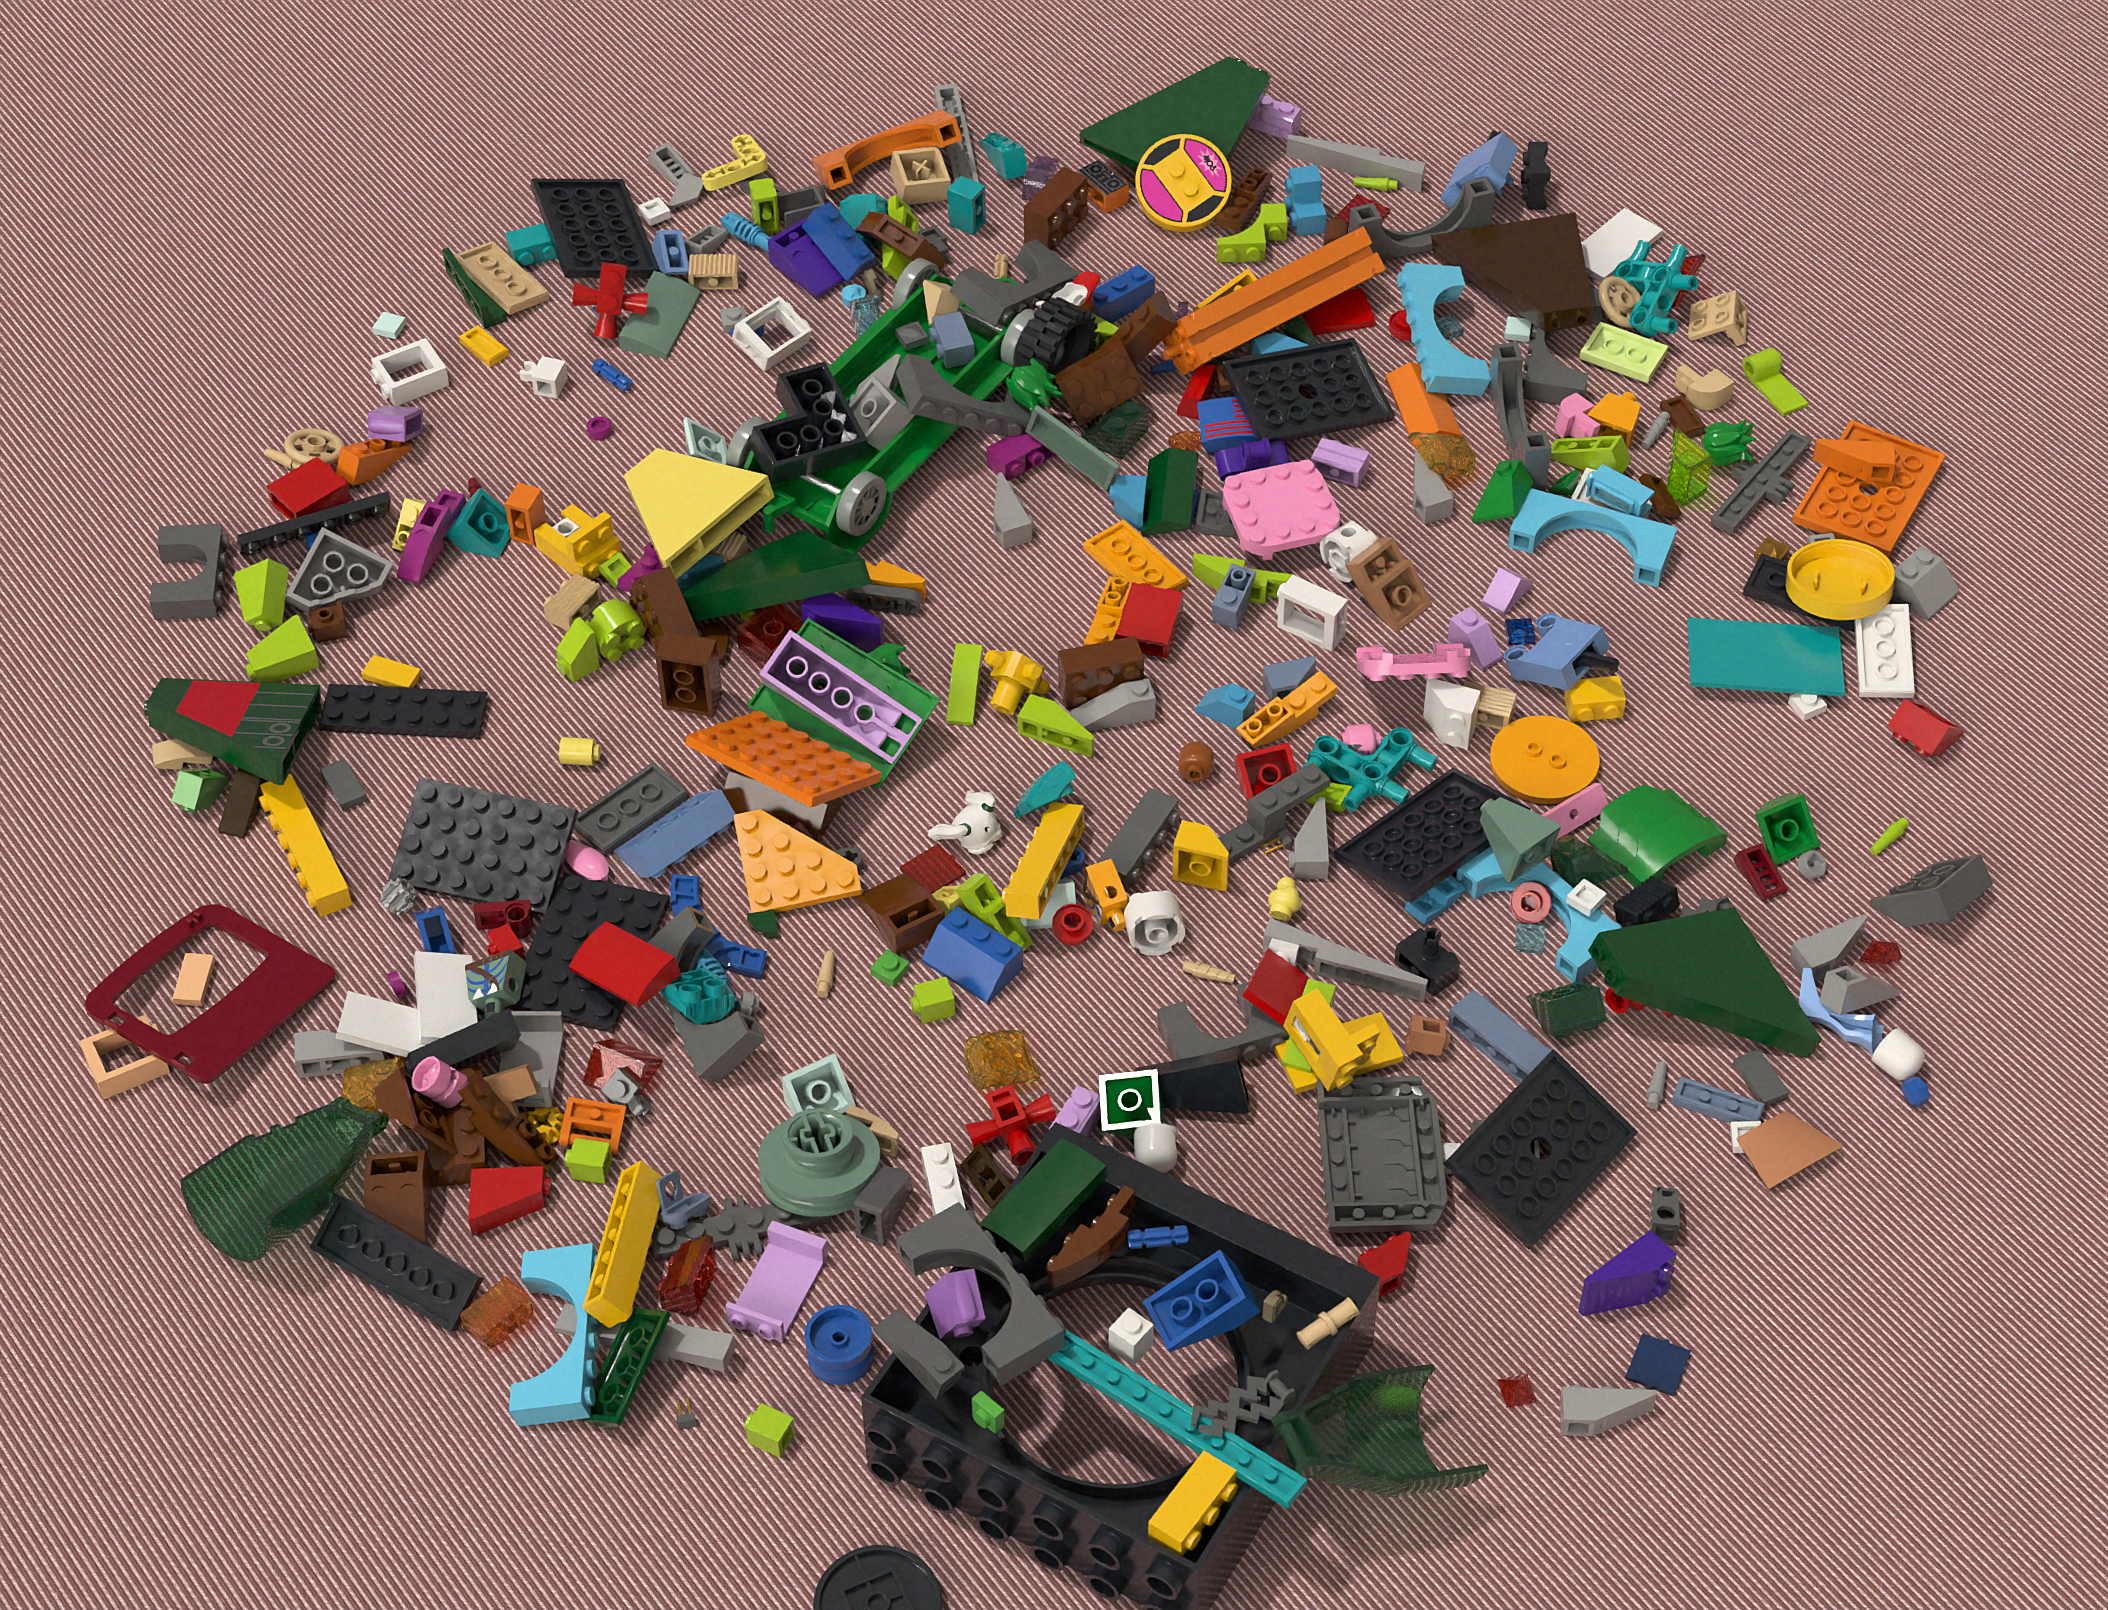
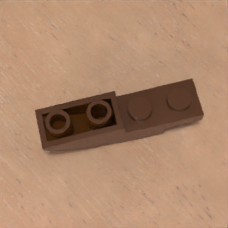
M1250 168L1234 187L1233 197L1216 216L1215 225L1233 231H1238L1240 228L1245 229L1258 210L1268 190L1273 174L1265 172L1261 168Z
M478 1072L470 1076L457 1091L474 1111L468 1120L502 1152L527 1167L543 1166L544 1173H547L557 1161L559 1155L536 1129L534 1123L523 1112L514 1117L507 1105L500 1100L491 1089L489 1083Z
M1124 1185L1118 1194H1113L1110 1197L1105 1212L1101 1217L1097 1216L1093 1220L1090 1228L1080 1224L1074 1233L1071 1232L1067 1235L1063 1243V1249L1057 1256L1053 1255L1046 1266L1049 1287L1056 1288L1082 1277L1108 1259L1127 1238L1129 1231L1128 1216L1135 1208V1190Z

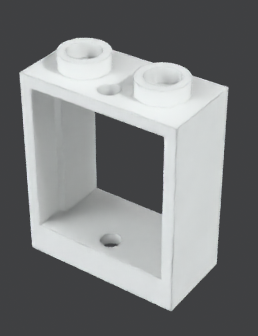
M778 296L735 324L732 339L765 372L808 344L812 329L806 320L799 317L790 303L785 302ZM777 317L795 337L772 351L754 330Z
M426 338L371 359L373 369L370 370L372 379L375 384H380L384 398H389L394 406L449 386L446 367ZM422 362L427 369L424 372L395 383L389 376L393 372Z
M1292 575L1286 583L1280 585L1277 592V597H1279V605L1276 610V615H1278L1277 627L1332 652L1345 636L1348 599L1295 575ZM1294 603L1325 616V623L1295 610Z

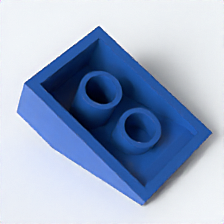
M1218 1250L1143 1301L1169 1352L1233 1330L1261 1312L1238 1267L1221 1250Z

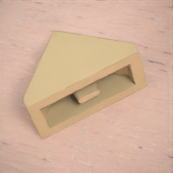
M930 280L923 281L930 326H932V317L957 312L960 299L950 292L952 287Z

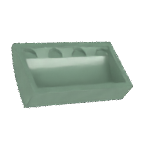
M654 271L642 292H648L646 316L631 312L619 334L621 350L667 359L699 300L701 291L681 279Z
M1039 405L1035 406L1026 432L1107 491L1110 485L1115 482L1116 474H1120L1121 465Z

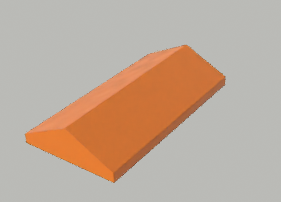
M1409 362L1385 375L1387 385L1414 447L1462 439L1463 435L1445 394L1427 392L1425 382L1421 378L1420 364Z

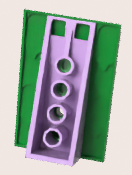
M807 618L797 634L789 630L759 674L762 684L747 704V707L753 711L764 712L767 714V717L773 720L785 722L788 727L796 731L805 732L808 734V737L814 740L826 742L829 744V747L837 751L846 752L851 758L859 762L869 763L872 768L881 772L880 782L873 784V786L879 789L933 712L940 698ZM824 685L826 687L823 690H816L817 686Z

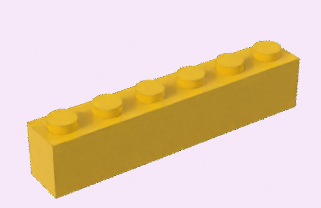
M288 774L283 785H276L270 781L261 784L260 788L263 796L258 797L264 813L267 811L270 813L268 820L272 830H278L280 833L277 835L282 850L288 849L289 851L286 854L292 870L296 868L298 870L296 877L301 889L307 888L308 890L305 895L311 909L316 907L320 917L351 906L349 889L292 774Z
M1052 802L1047 812H1043L1041 824L1035 828L1032 841L1027 843L1025 855L1019 858L1016 872H1012L1008 887L1003 889L1002 903L1006 904V916L1040 919L1085 829L1084 805Z
M642 1160L621 1172L582 1307L583 1310L608 1328L620 1322H625L633 1312V1302L640 1287L639 1280L642 1270L646 1265L645 1258L648 1248L652 1243L651 1237L654 1226L658 1221L660 1201L656 1180L663 1176Z

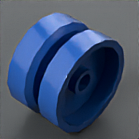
M840 1304L827 1306L814 1313L807 1322L804 1333L807 1361L812 1373L816 1378L825 1383L834 1385L854 1383L864 1377L872 1367L874 1358L872 1329L870 1321L864 1313L852 1306Z

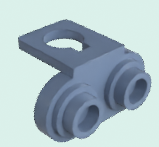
M672 1171L656 1180L662 1220L670 1224L671 1229L685 1227L688 1225L687 1220L690 1217H700L707 1213V1208L711 1204L710 1195L707 1193H696L684 1197L678 1171ZM669 1181L674 1185L673 1201L665 1193V1188Z

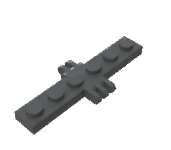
M1789 429L1758 465L1755 463L1748 465L1744 462H1739L1736 468L1731 471L1732 477L1737 479L1739 486L1711 516L1710 524L1733 535L1764 498L1780 504L1795 487L1793 482L1783 477L1810 448L1812 439Z
M739 1195L736 1196L738 1205L736 1207L732 1206L731 1198L724 1199L726 1209L721 1210L722 1215L688 1222L687 1226L679 1229H671L670 1226L654 1229L651 1237V1246L655 1262L729 1246L731 1257L734 1261L739 1259L737 1249L742 1248L744 1258L750 1257V1246H754L756 1255L762 1254L759 1239L768 1237L767 1229L772 1220L798 1230L830 1224L831 1216L812 1217L788 1212L775 1204L751 1208L750 1203L744 1205L743 1197Z

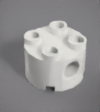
M1349 521L1321 540L1320 552L1325 564L1329 562L1332 566L1329 571L1333 576L1345 583L1350 582L1353 579L1345 565L1377 541V538L1372 531H1366L1354 521Z

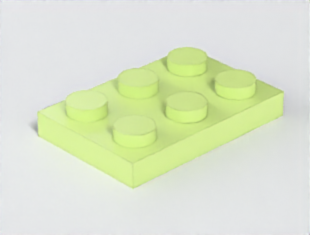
M1600 322L1580 351L1579 359L1649 383L1667 355L1669 346Z

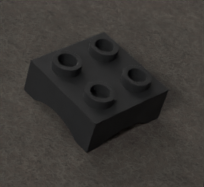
M1528 142V150L1523 151V166L1526 167L1525 170H1521V184H1525L1522 187V200L1527 201V210H1546L1547 208L1544 188L1551 176L1550 167L1545 162L1548 142Z

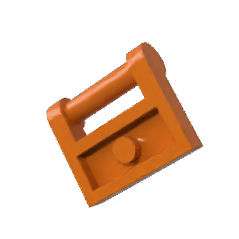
M568 1097L559 1146L568 1147V1144L573 1145L575 1138L610 1143L611 1154L617 1155L627 1106ZM571 1128L609 1134L611 1139L571 1133Z

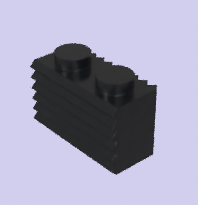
M1650 876L1645 882L1642 881L1641 885L1638 884L1637 888L1634 887L1633 891L1630 890L1629 893H1626L1625 896H1622L1621 899H1618L1613 904L1616 922L1623 928L1660 921L1669 913H1674L1680 906L1677 887L1653 876Z

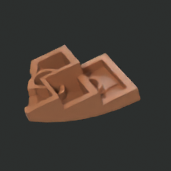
M1787 1111L1736 1138L1768 1190L1842 1148L1840 1143Z

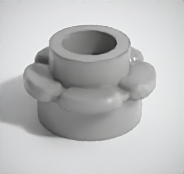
M753 989L750 992L742 991L740 997L739 1012L749 1016L752 1013H757L759 1007V996L754 995L755 991Z

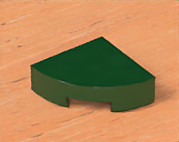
M774 910L747 913V921L751 929L764 934L767 938H778Z

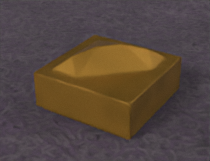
M1767 536L1755 551L1754 558L1758 560L1762 553L1784 560L1790 552V546Z

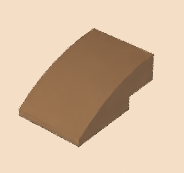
M1393 537L1379 538L1345 565L1369 605L1396 632L1432 605L1411 559L1404 560Z

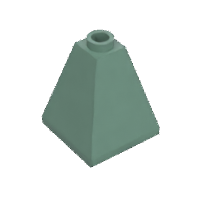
M1501 797L1495 801L1489 799L1481 806L1480 811L1482 815L1480 822L1504 878L1509 884L1550 856L1561 828L1558 822Z

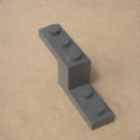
M1312 762L1248 800L1247 821L1218 838L1229 852V865L1278 837V833L1285 830L1286 811L1329 787L1330 778Z

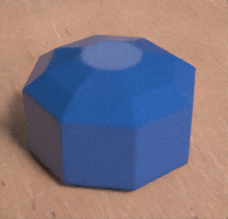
M1912 1076L1903 1081L1902 1093L1912 1106L1919 1107L1928 1102L1930 1092L1921 1078Z

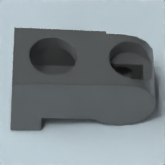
M1653 1187L1650 1230L1665 1244L1676 1245L1680 1228L1678 1189Z

